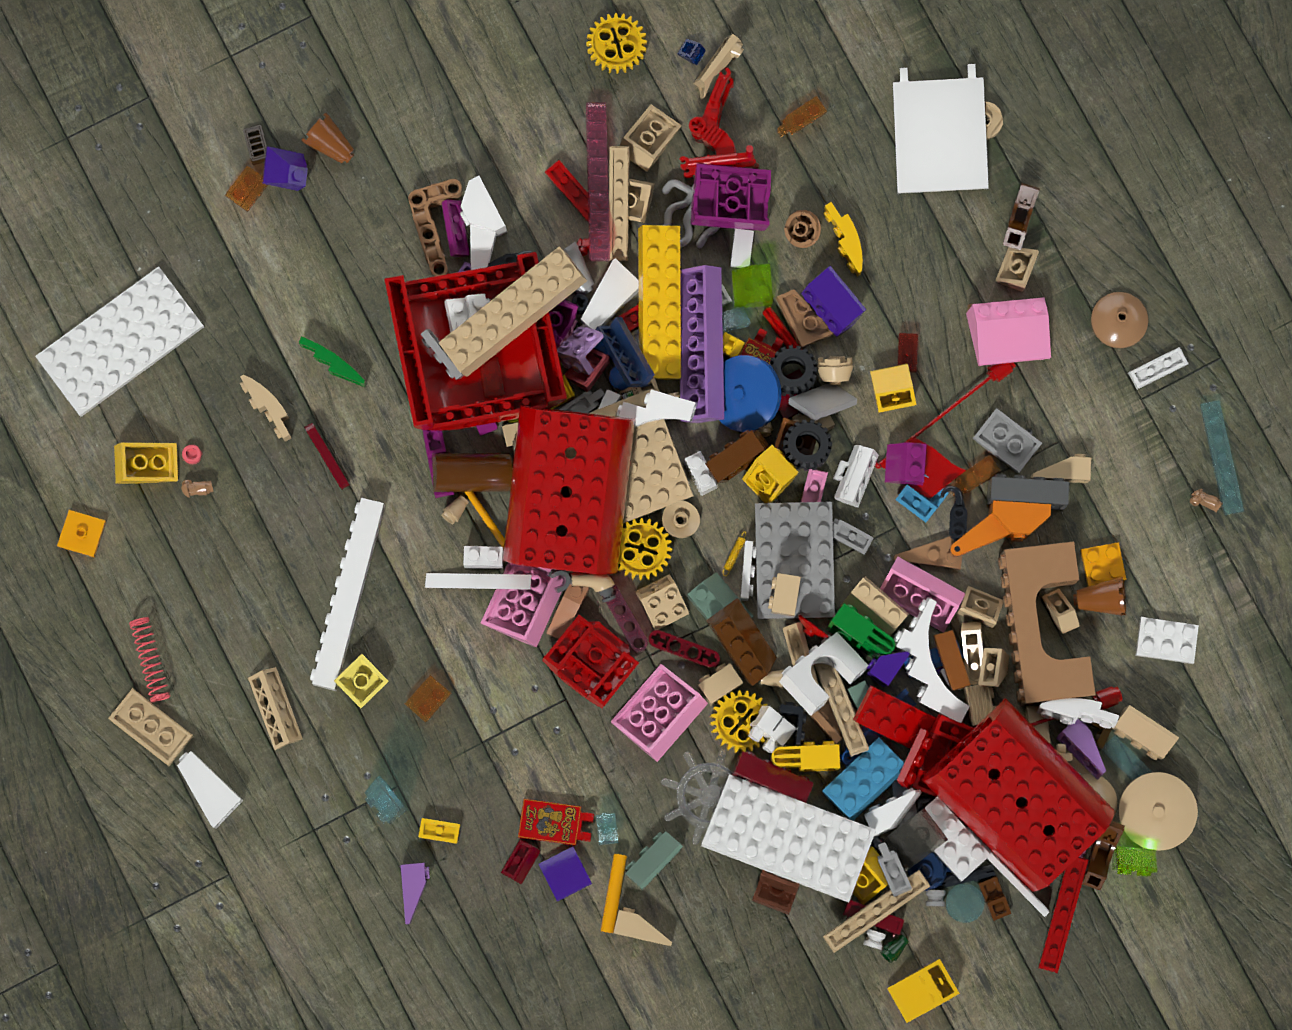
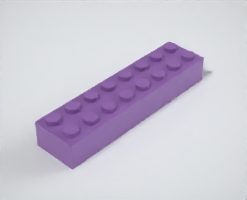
M703 265L680 270V398L697 403L693 420L690 423L723 420L724 379L721 268Z

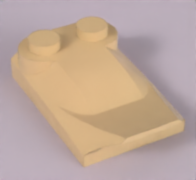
M734 34L725 38L693 83L698 87L701 99L706 96L713 77L721 72L731 60L734 61L743 52V43Z

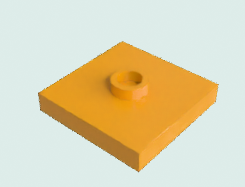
M69 510L57 546L95 558L106 521Z

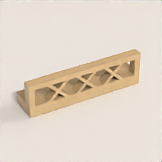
M277 668L262 670L249 677L248 680L274 750L302 740V735ZM258 678H260L262 683L261 688L258 687L256 681ZM264 697L268 699V706L264 703ZM271 714H272V715L274 716V718H275V723H274V724L271 722V719H270V718H271ZM278 733L281 734L283 740L281 743H279L277 738Z

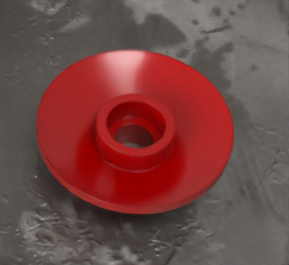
M798 614L800 622L805 627L803 632L811 638L814 635L829 638L825 632Z

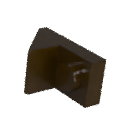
M1095 722L1087 723L1101 730L1100 732L1097 731L1093 737L1098 750L1101 751L1112 727L1104 728Z

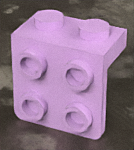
M582 326L576 328L573 334L562 342L561 346L557 349L561 364L566 369L570 368L578 373L590 375L594 369L585 356L603 339V333Z

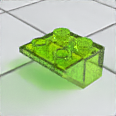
M1116 846L1113 853L1112 870L1117 871L1118 875H1129L1132 872H1136V876H1151L1152 873L1157 872L1156 850Z

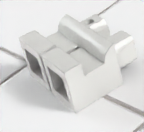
M762 706L758 711L759 715L750 724L753 728L748 736L756 742H759L762 736H764L767 740L762 746L763 749L768 753H773L778 746H784L797 728L785 718H782L772 707Z

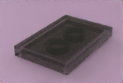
M923 808L882 841L886 843L890 851L894 850L897 853L902 867L907 871L945 843L948 838L925 808Z

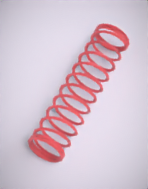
M143 617L129 622V626H131L130 628L132 630H137L132 634V636L139 637L134 642L135 644L140 645L139 647H137L136 650L138 652H143L138 656V658L146 659L142 661L140 664L143 667H147L142 671V673L150 674L146 676L144 680L152 681L146 686L149 689H153L149 692L148 695L153 696L150 698L151 702H157L169 698L171 695L170 692L161 694H150L155 690L166 687L168 685L166 684L162 686L148 687L149 685L157 681L163 680L166 677L148 680V677L159 672H163L164 670L144 672L145 670L153 666L160 665L161 662L149 665H142L144 662L160 656L156 655L152 657H140L147 652L158 649L156 647L153 649L138 650L142 646L155 642V640L143 643L136 642L146 636L154 634L149 633L145 635H134L135 633L143 629L151 627L150 625L141 628H132L134 626L143 625L150 621L148 617Z

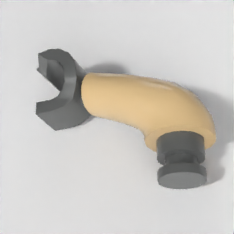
M553 569L546 575L551 578L558 575L562 576V584L554 588L557 593L566 590L569 584H571V586H583L594 589L595 592H599L600 596H603V602L616 598L615 594H612V586L615 585L614 581L607 574L570 572L568 574L565 571Z

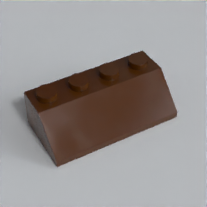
M736 598L706 621L744 679L753 686L768 675L777 657L740 600Z

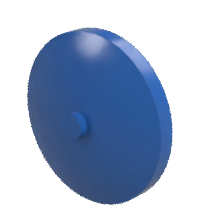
M750 355L735 356L723 362L724 419L719 421L729 429L739 432L746 430L756 431L763 428L775 417L781 402V385L776 372L763 359Z

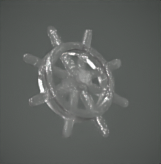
M724 749L719 750L715 763H702L699 765L696 764L691 753L686 751L683 756L690 769L683 775L680 782L667 778L661 780L663 786L676 790V803L678 806L677 809L665 814L664 818L666 821H670L682 815L687 822L695 826L692 838L693 844H698L703 829H708L711 820H706L709 809L711 807L714 813L721 797L720 795L725 784L720 787L717 786L719 776L727 780L729 774H732L728 768L723 766L726 756ZM701 773H712L709 785H707ZM695 777L701 790L687 785L691 778ZM685 793L697 796L698 798L686 804ZM702 805L699 817L690 811Z

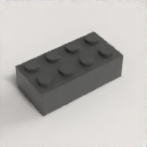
M995 474V477H992L988 482L987 506H990L992 501L995 500L1051 504V510L1063 511L1068 505L1069 482L1064 481L1063 478H1053V481L1045 480V477L1026 479V476L1016 475L1014 478H1006L1007 475Z

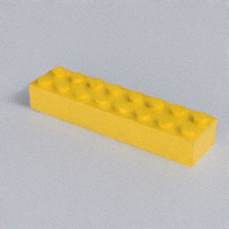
M642 225L638 228L639 348L654 372L653 378L655 380H678L681 378L680 226Z

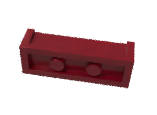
M850 900L846 904L843 915L847 916V920L865 908L866 905ZM888 915L874 926L893 933L892 937H894L895 934L900 935L905 920Z

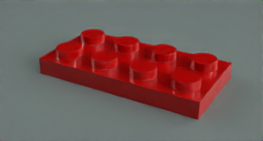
M871 685L853 718L855 722L910 749L920 729L926 730L929 733L936 719L934 716Z

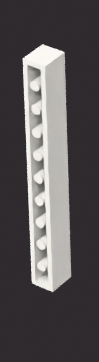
M361 498V501L356 504V520H352L350 532H352L351 539H347L345 550H347L346 558L343 557L341 560L340 569H342L341 576H337L335 583L337 592L336 595H332L330 606L333 607L325 620V624L328 626L326 632H322L320 643H323L321 651H317L315 661L318 662L317 667L312 670L310 677L314 686L337 691L338 685L334 680L341 674L385 509L384 503Z

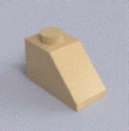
M1060 589L1042 596L1055 625L1062 634L1080 626L1075 609Z
M984 648L979 686L998 687L1007 675L1010 656L1003 649Z

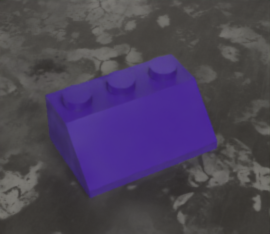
M831 266L809 283L801 293L805 301L813 307L816 314L822 318L836 337L851 328L866 311V308Z

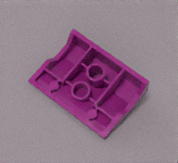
M696 164L691 204V225L765 231L770 225L768 219V200L771 192V170Z

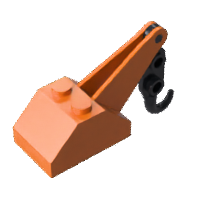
M947 486L940 495L941 498H944L945 494L949 491L954 492L956 495L949 520V536L953 540L950 554L954 557H959L1005 537L1011 538L1013 542H1022L1023 539L1028 538L1051 516V504L993 500L989 506L988 517L967 532L968 513L961 490L956 486Z

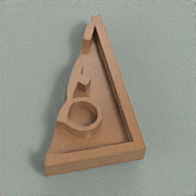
M949 536L896 554L893 561L900 557L913 564L960 570L962 555L954 557L950 554L953 540Z

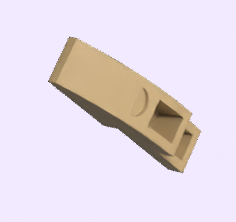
M245 375L240 376L243 381L240 383L245 393L249 392L252 397L249 401L253 409L258 408L260 413L268 410L264 413L269 422L274 421L276 425L274 431L279 439L282 437L285 442L291 439L283 423L289 417L278 400L260 383Z

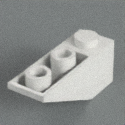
M908 789L902 793V797L897 798L895 796L887 799L886 804L881 807L878 804L869 808L870 812L864 814L869 827L876 829L874 836H880L896 828L922 793L921 790Z

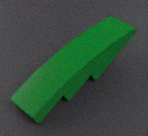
M301 336L299 340L300 347L315 352L313 356L315 361L330 366L328 371L331 375L366 387V381L338 355L322 345Z

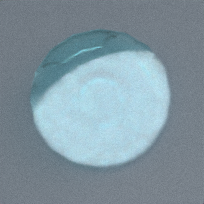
M960 884L948 892L945 907L948 914L954 920L961 923H970L977 920L984 910V897L975 886Z

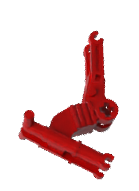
M725 68L726 75L719 72L703 116L694 117L689 122V129L694 141L703 143L705 147L711 149L716 155L695 158L680 157L682 163L686 162L680 165L681 169L689 171L684 173L685 178H691L695 175L696 164L758 169L759 167L756 159H754L753 146L748 145L744 153H736L734 142L724 130L719 128L723 108L730 90L734 87V81L731 78L729 68Z

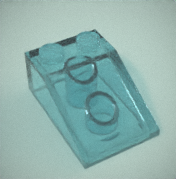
M378 776L365 791L367 796L365 801L371 808L376 807L379 811L376 815L383 823L387 821L390 825L408 811L381 776Z

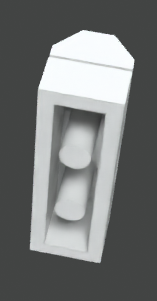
M854 445L849 461L840 460L834 475V479L840 481L834 496L836 500L859 507L879 456L874 449ZM847 467V471L845 473V476L843 477V473L845 471V468Z

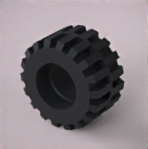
M790 345L789 349L783 347L781 352L777 351L775 357L771 359L770 366L779 378L783 396L786 397V394H790V397H793L796 394L807 392L810 388L814 387V382L817 379V362L814 360L812 353L808 354L806 348L801 350V346H797L795 349L793 345ZM788 364H798L804 369L805 373L799 379L792 380L782 374V369Z
M802 420L801 423H794V426L788 429L784 437L783 453H785V459L793 463L798 470H816L817 467H821L827 461L832 448L831 435L827 433L828 429L826 427L823 428L821 423H814L815 420H810V422ZM802 436L813 437L818 442V451L813 455L800 453L796 447L797 439Z

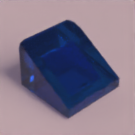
M686 38L677 55L694 65H698L706 50L700 43Z

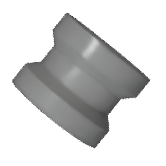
M945 890L926 891L928 896L926 906H945V901L943 900Z

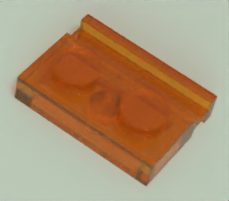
M247 165L226 192L225 197L248 212L268 185L262 184L263 176Z
M430 675L408 699L405 705L426 723L449 698L451 693Z

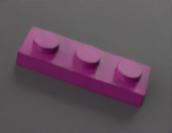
M442 201L450 255L452 257H467L470 254L465 224L460 214L462 212L461 201Z

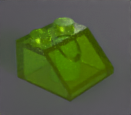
M770 264L749 265L731 271L734 308L772 306L773 294Z

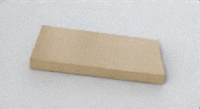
M133 688L108 718L168 766L173 763L193 737L190 732Z

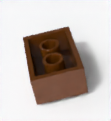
M746 430L739 435V440L727 443L724 446L725 450L720 453L715 452L708 457L709 461L705 464L718 483L728 482L752 465L755 459L770 447L760 431Z

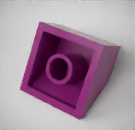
M887 444L884 483L923 485L926 444Z

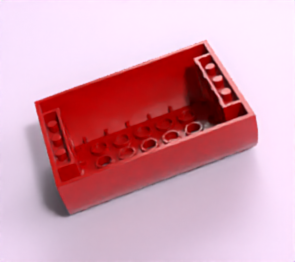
M520 405L503 551L504 561L522 566L590 574H614L618 572L635 419ZM572 447L576 450L577 454L574 458L566 456L565 451L567 448ZM562 487H570L572 495L570 497L562 496ZM559 525L567 527L568 532L565 536L557 534L556 529Z
M1006 698L921 778L949 809L1032 892L1049 886L1106 832L1115 814L1114 809ZM991 769L999 770L998 778L991 779L988 776ZM1019 797L1027 799L1024 807L1016 805V800ZM1052 825L1054 832L1051 835L1044 834L1043 829L1045 826Z

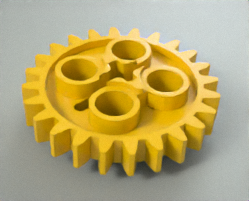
M615 13L614 18L607 14V20L600 17L601 23L599 24L595 21L594 26L596 29L590 27L592 34H587V39L590 41L586 42V46L591 47L587 50L588 54H592L590 57L591 61L596 60L595 66L602 64V71L608 67L609 73L613 69L616 70L617 74H619V69L626 73V67L633 70V63L639 65L638 58L644 59V55L641 52H646L644 46L647 45V40H643L646 38V33H641L643 27H637L638 21L632 23V16L626 20L625 14H622L621 18H618L617 13ZM612 28L615 30L617 42L620 43L622 59L619 58L617 46L614 43V37L611 32ZM621 29H625L628 31V33L626 35H620L618 31ZM603 34L610 36L608 40H602L600 37ZM630 46L633 48V51L627 53L623 49ZM611 51L615 53V56L609 58L605 54Z
M643 518L640 519V523L633 519L632 525L625 522L626 528L622 529L619 564L621 566L618 571L626 570L624 576L631 573L632 579L639 575L640 581L643 575L649 580L651 573L657 577L656 571L663 572L661 566H668L665 559H671V556L667 554V552L672 551V548L667 547V545L672 543L671 540H666L669 534H662L664 527L657 529L658 522L651 525V519H648L647 523H644ZM632 533L639 534L640 539L637 542H632L629 539ZM655 538L659 544L656 547H650L647 543L648 540ZM627 543L637 548H640L641 545H644L645 550L655 551L658 554L654 555L647 551H642L641 554L638 553V549L626 547L625 544ZM631 551L635 557L632 560H626L624 554ZM644 557H651L653 563L649 566L644 565L642 562Z
M738 690L736 696L733 692H730V698L724 695V702L718 700L717 704L719 707L712 708L716 714L710 715L711 718L715 719V721L710 723L711 726H715L711 733L718 734L715 740L721 738L720 746L726 743L727 750L734 747V753H737L739 748L741 752H745L746 748H748L752 752L753 745L758 749L760 747L759 742L764 744L766 740L762 736L760 741L756 742L748 736L753 728L750 726L751 716L757 717L760 708L768 704L761 705L760 703L763 698L761 697L756 700V693L749 697L748 691L742 695L741 691ZM740 703L744 706V713L737 712L736 704ZM749 709H753L752 713L744 720V724L739 726L733 735H730V731L739 723L738 719L744 717ZM724 718L731 719L732 726L730 728L723 724ZM739 731L746 733V740L739 739Z

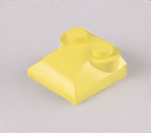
M363 654L357 657L334 680L360 708L389 682Z

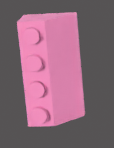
M897 557L880 588L905 611L915 617L920 612L918 608L923 599L926 600L929 597L937 601L931 615L930 625L943 633L965 596L964 592L900 557Z

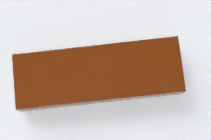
M953 630L934 635L933 637L951 691L970 686L971 684Z

